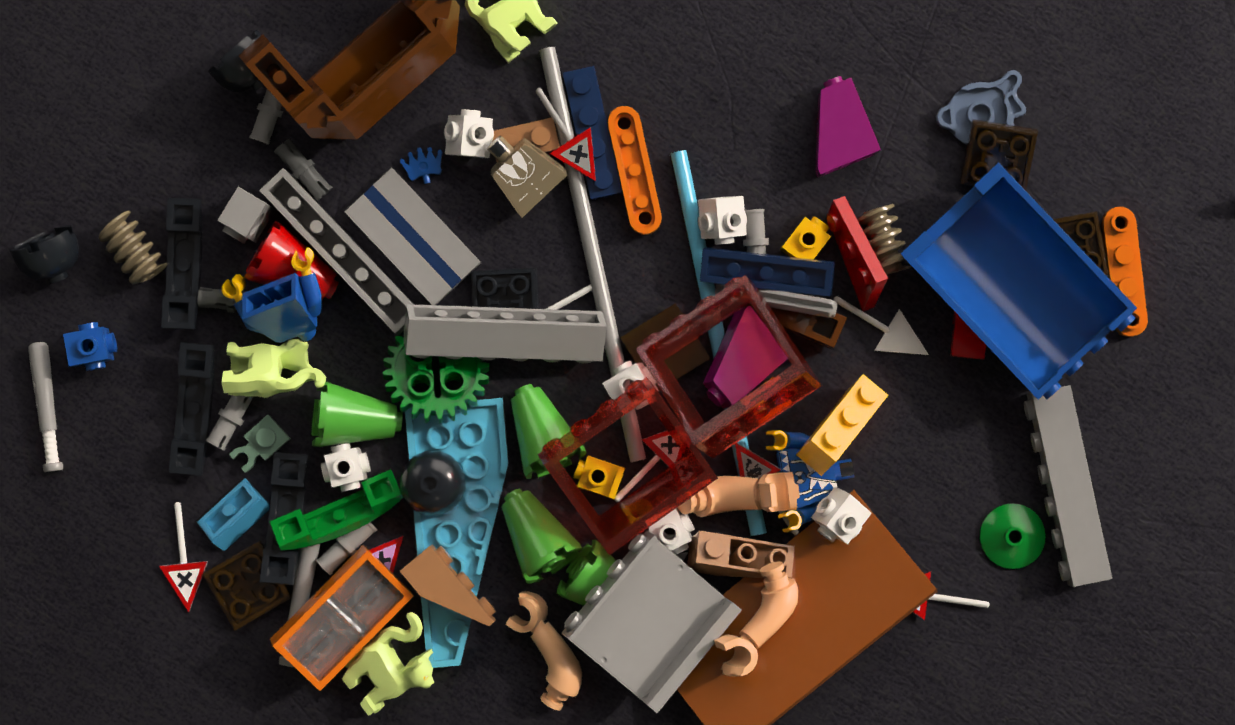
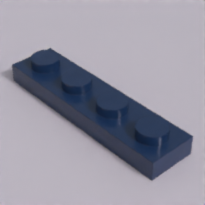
M591 66L564 72L563 77L576 136L591 127L596 181L586 176L591 200L623 194L595 67Z
M704 248L702 251L700 282L831 296L835 262Z

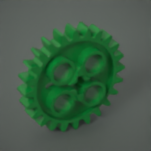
M400 336L395 337L398 348L388 346V354L393 358H384L383 360L384 366L389 368L383 371V379L391 380L385 384L386 392L395 391L391 395L392 403L402 400L400 411L403 413L411 408L412 419H416L422 413L424 414L425 423L430 421L431 416H436L438 423L442 424L443 415L448 414L449 418L455 421V411L459 410L466 416V404L473 407L477 406V399L474 395H485V389L481 385L489 383V376L483 374L489 371V363L483 362L484 360L478 357L447 359L444 356H438L441 397L436 398L432 356L427 357L421 362L413 361L410 358L412 355H406L404 340ZM454 380L460 382L462 387L458 390H449L445 385L449 381ZM418 383H425L429 386V389L423 393H417L412 388Z

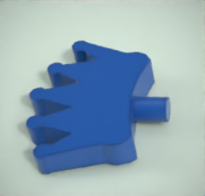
M431 147L427 149V158L422 153V149L417 148L418 160L409 152V165L405 163L404 159H400V163L407 171L410 180L414 181L423 176L424 184L431 183L429 175H440L442 173V150H438V156L435 159Z

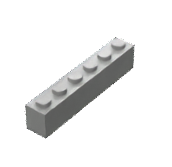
M282 168L259 191L395 334L400 335L405 327L406 304L413 303L291 174Z
M406 304L403 340L406 355H412L416 358L445 356L449 359L478 357L482 360L510 358L514 361L543 359L547 362L575 360L579 363H591L592 361H603L607 325L602 311Z
M1071 385L1062 386L1049 399H1046L1044 396L1037 399L1032 393L1027 394L1028 401H1024V410L1027 420L1033 421L1035 433H1031V442L1034 452H1039L1042 465L1037 467L1041 484H1046L1049 497L1044 498L1048 516H1053L1056 529L1051 530L1055 548H1060L1063 561L1058 562L1062 581L1067 580L1068 586L1072 587L1112 579Z

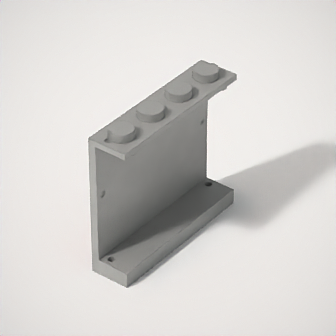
M646 530L643 535L638 534L628 546L630 551L622 560H616L607 571L608 577L602 585H596L591 589L585 598L587 603L579 612H573L567 618L562 634L658 713L715 644L714 640L724 633L742 610L732 601L725 598L662 544L654 534Z

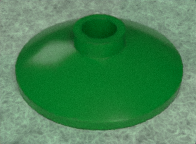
M1004 504L993 509L985 517L980 529V543L985 555L993 563L1003 568L1018 569L1028 566L1039 557L1045 544V529L1039 516L1030 508L1020 504ZM1013 530L1018 531L1020 534V539L1016 543H1012L1009 540V534Z

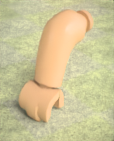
M793 472L763 474L760 479L741 476H715L693 483L689 490L680 491L676 497V504L682 514L693 512L699 517L737 510L763 509L767 512L797 510V499L800 498L799 486L794 482Z
M773 562L760 569L761 575L766 576L763 581L765 587L761 590V606L752 619L739 632L741 637L728 634L714 640L717 648L725 651L733 647L735 649L732 659L723 662L721 670H723L722 674L736 677L750 673L757 664V649L773 636L793 614L798 603V587L794 579L788 578L787 573L782 572L784 569L782 562Z
M522 591L518 597L519 604L529 610L530 621H525L514 615L508 619L505 625L520 633L532 632L531 638L548 665V674L546 676V680L549 683L546 687L548 693H543L540 699L551 709L560 711L563 707L561 701H566L569 696H577L582 684L580 663L550 622H544L548 614L545 600L538 594Z

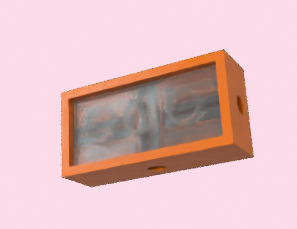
M362 545L270 638L272 646L321 691L414 595L377 557Z

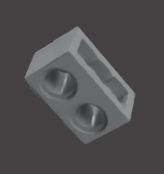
M238 186L218 221L225 225L222 231L245 244L247 239H250L256 243L274 214L275 209Z

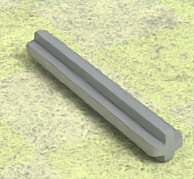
M716 284L715 295L720 299L833 318L836 315L837 302L831 299L778 290Z

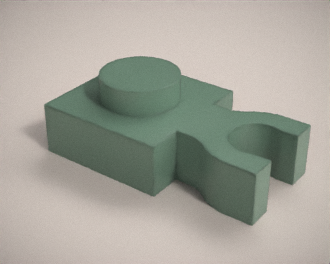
M268 414L244 435L249 443L246 446L235 448L229 455L236 459L239 454L245 453L248 456V462L241 469L247 473L254 467L258 456L261 455L264 460H268L274 452H277L291 438Z

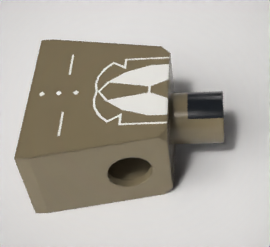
M500 135L487 148L498 160L491 169V175L522 218L567 176L566 168L525 138L512 147Z

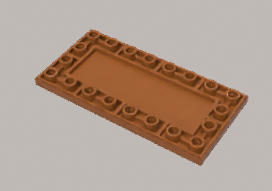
M855 490L849 494L872 514L862 525L860 533L849 544L835 539L834 542L826 539L817 531L820 525L815 521L785 544L795 546L791 579H794L797 583L798 603L793 614L780 629L757 649L758 659L754 669L743 676L731 677L722 674L723 670H721L723 662L732 659L735 649L733 647L725 651L717 648L714 644L678 687V692L704 725H772L938 592L936 587ZM744 577L723 594L725 598L736 604L742 611L721 636L729 634L741 637L739 632L752 619L761 606V590L765 587L763 582L765 578Z

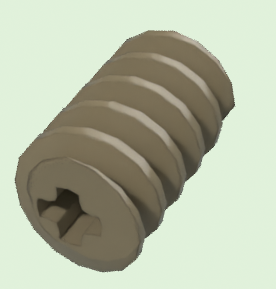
M894 204L864 212L857 219L860 225L867 226L863 232L867 238L871 239L869 243L886 275L912 267L902 265L901 262L905 258L901 253H898V249L906 244L905 241L894 239L895 236L902 232L901 228H891V224L898 220V216L887 215V212L895 207Z
M125 211L112 219L104 227L98 239L101 242L109 241L106 250L109 253L117 252L114 256V261L116 263L125 262L121 271L124 274L132 273L129 277V282L131 284H138L158 275L167 267L168 263L156 264L161 253L157 252L151 255L148 253L154 245L153 242L145 244L140 242L146 233L145 231L133 232L139 223L138 221L127 223L125 220L131 212Z

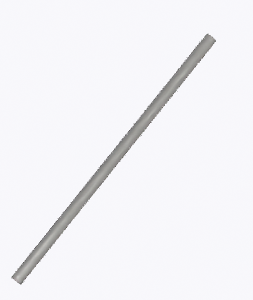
M555 47L543 48L539 52L551 105L572 138H574L575 135ZM556 125L560 146H562L567 141ZM564 163L596 310L602 311L607 325L604 346L611 377L616 375L613 370L624 364L625 361L583 173ZM633 406L626 411L619 412L630 462L646 459L636 410Z

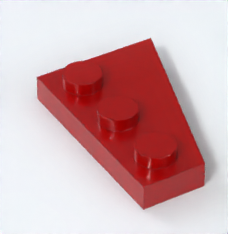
M843 196L833 200L827 214V223L830 230L834 233L862 311H866L875 307L888 277L846 197Z

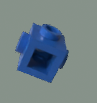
M98 322L78 325L79 331L63 334L68 365L70 367L86 366V371L106 368L105 362L114 360L113 353L117 352L114 333H109V328L99 327Z

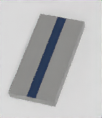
M393 168L388 170L345 211L353 222L431 305H437L471 271L481 264L480 260Z

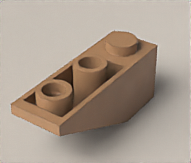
M699 530L692 537V541L689 542L687 565L697 573L715 576L766 578V576L761 575L760 569L767 564L779 561L784 565L782 572L787 573L788 578H792L795 546Z
M433 544L430 545L400 570L421 597L487 626L495 622L496 619L492 614L496 611L485 597L481 599L476 597L471 591L474 584L463 571L459 574L455 572L450 566L453 559L442 546L436 549Z

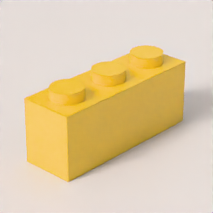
M863 374L845 392L796 455L822 476L837 462L887 398L888 394Z

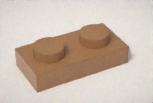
M552 118L494 131L493 141L501 135L512 147L523 138L546 154L560 147L555 123Z

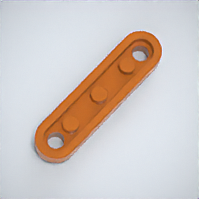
M620 106L609 115L608 128L629 223L635 232L649 235L659 228L662 215L642 124L636 110L628 106ZM623 118L628 119L631 123L630 127L625 130L618 126L619 120ZM642 213L650 214L652 220L649 224L645 225L639 221V216Z
M1115 207L1104 214L1101 222L1104 250L1109 271L1107 277L1137 307L1132 313L1137 319L1134 326L1128 325L1123 331H1120L1118 328L1115 329L1122 336L1132 337L1141 334L1148 323L1135 215L1131 210L1125 207ZM1117 217L1125 220V227L1123 229L1116 227L1115 219Z

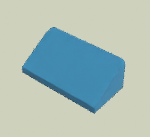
M244 478L197 523L212 543L225 551L270 510V504Z

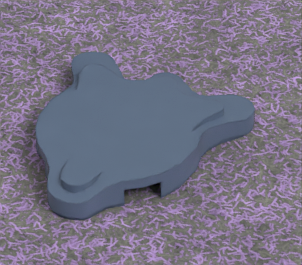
M1011 70L995 82H976L962 87L953 96L949 104L937 112V124L941 128L949 130L959 141L966 145L968 144L972 119L1014 126V119L1022 117L1026 113L1025 105L1017 96L1022 76L1016 70Z

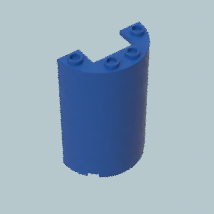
M999 162L926 232L924 231L901 253L908 263L1037 399L1042 396L1049 399L1061 388L1058 381L1065 372L1070 377L1084 364L1081 358L1089 350L1095 354L1108 342L1105 336L1110 331L1116 328L1123 331L1136 319L1132 313L1137 307Z

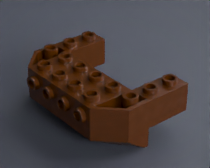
M398 0L307 81L298 74L264 34L245 49L239 57L311 138L358 140L456 53L460 6L456 0Z

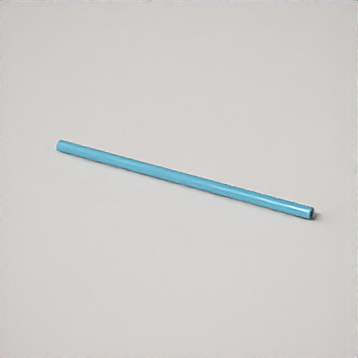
M683 150L671 153V159L714 359L725 332L718 298L715 295V284L700 282L702 251L707 246L705 239H701V230L698 226V203L687 151ZM738 402L732 407L724 408L737 473L740 476L735 442L749 449L740 403ZM745 510L750 535L755 536L767 533L762 510Z

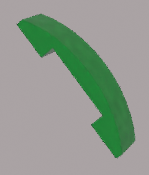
M390 469L362 481L363 490L303 515L301 509H298L270 521L279 548L281 550H292L324 543L348 534L387 512L403 498L392 470Z

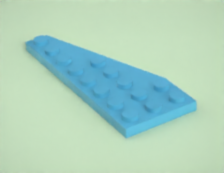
M503 398L477 400L476 407L466 404V416L457 410L455 411V421H452L448 414L443 415L442 424L438 423L436 416H431L430 421L425 423L424 414L422 413L416 419H412V409L409 408L405 411L409 460L424 451L447 453L460 464L465 474L466 482L463 497L452 510L441 515L428 516L414 511L417 556L432 544L436 549L442 546L453 559L450 566L455 572L459 574L463 571L472 581L474 587L471 591L477 597L509 464ZM421 597L426 651L429 649L433 651L429 657L432 667L461 665L471 618Z

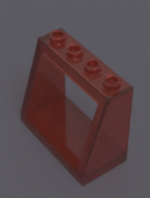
M746 275L733 278L725 284L721 292L715 296L711 295L703 298L697 304V308L687 315L681 314L675 317L670 322L669 327L660 333L650 334L643 340V344L636 348L694 446L711 458H715L822 386L755 284ZM751 303L792 365L705 423L664 360Z
M647 377L629 384L625 389V393L615 400L610 399L602 403L594 415L574 423L570 428V432L560 439L554 438L543 446L542 451L537 454L609 555L718 479ZM647 400L684 456L599 516L559 461Z

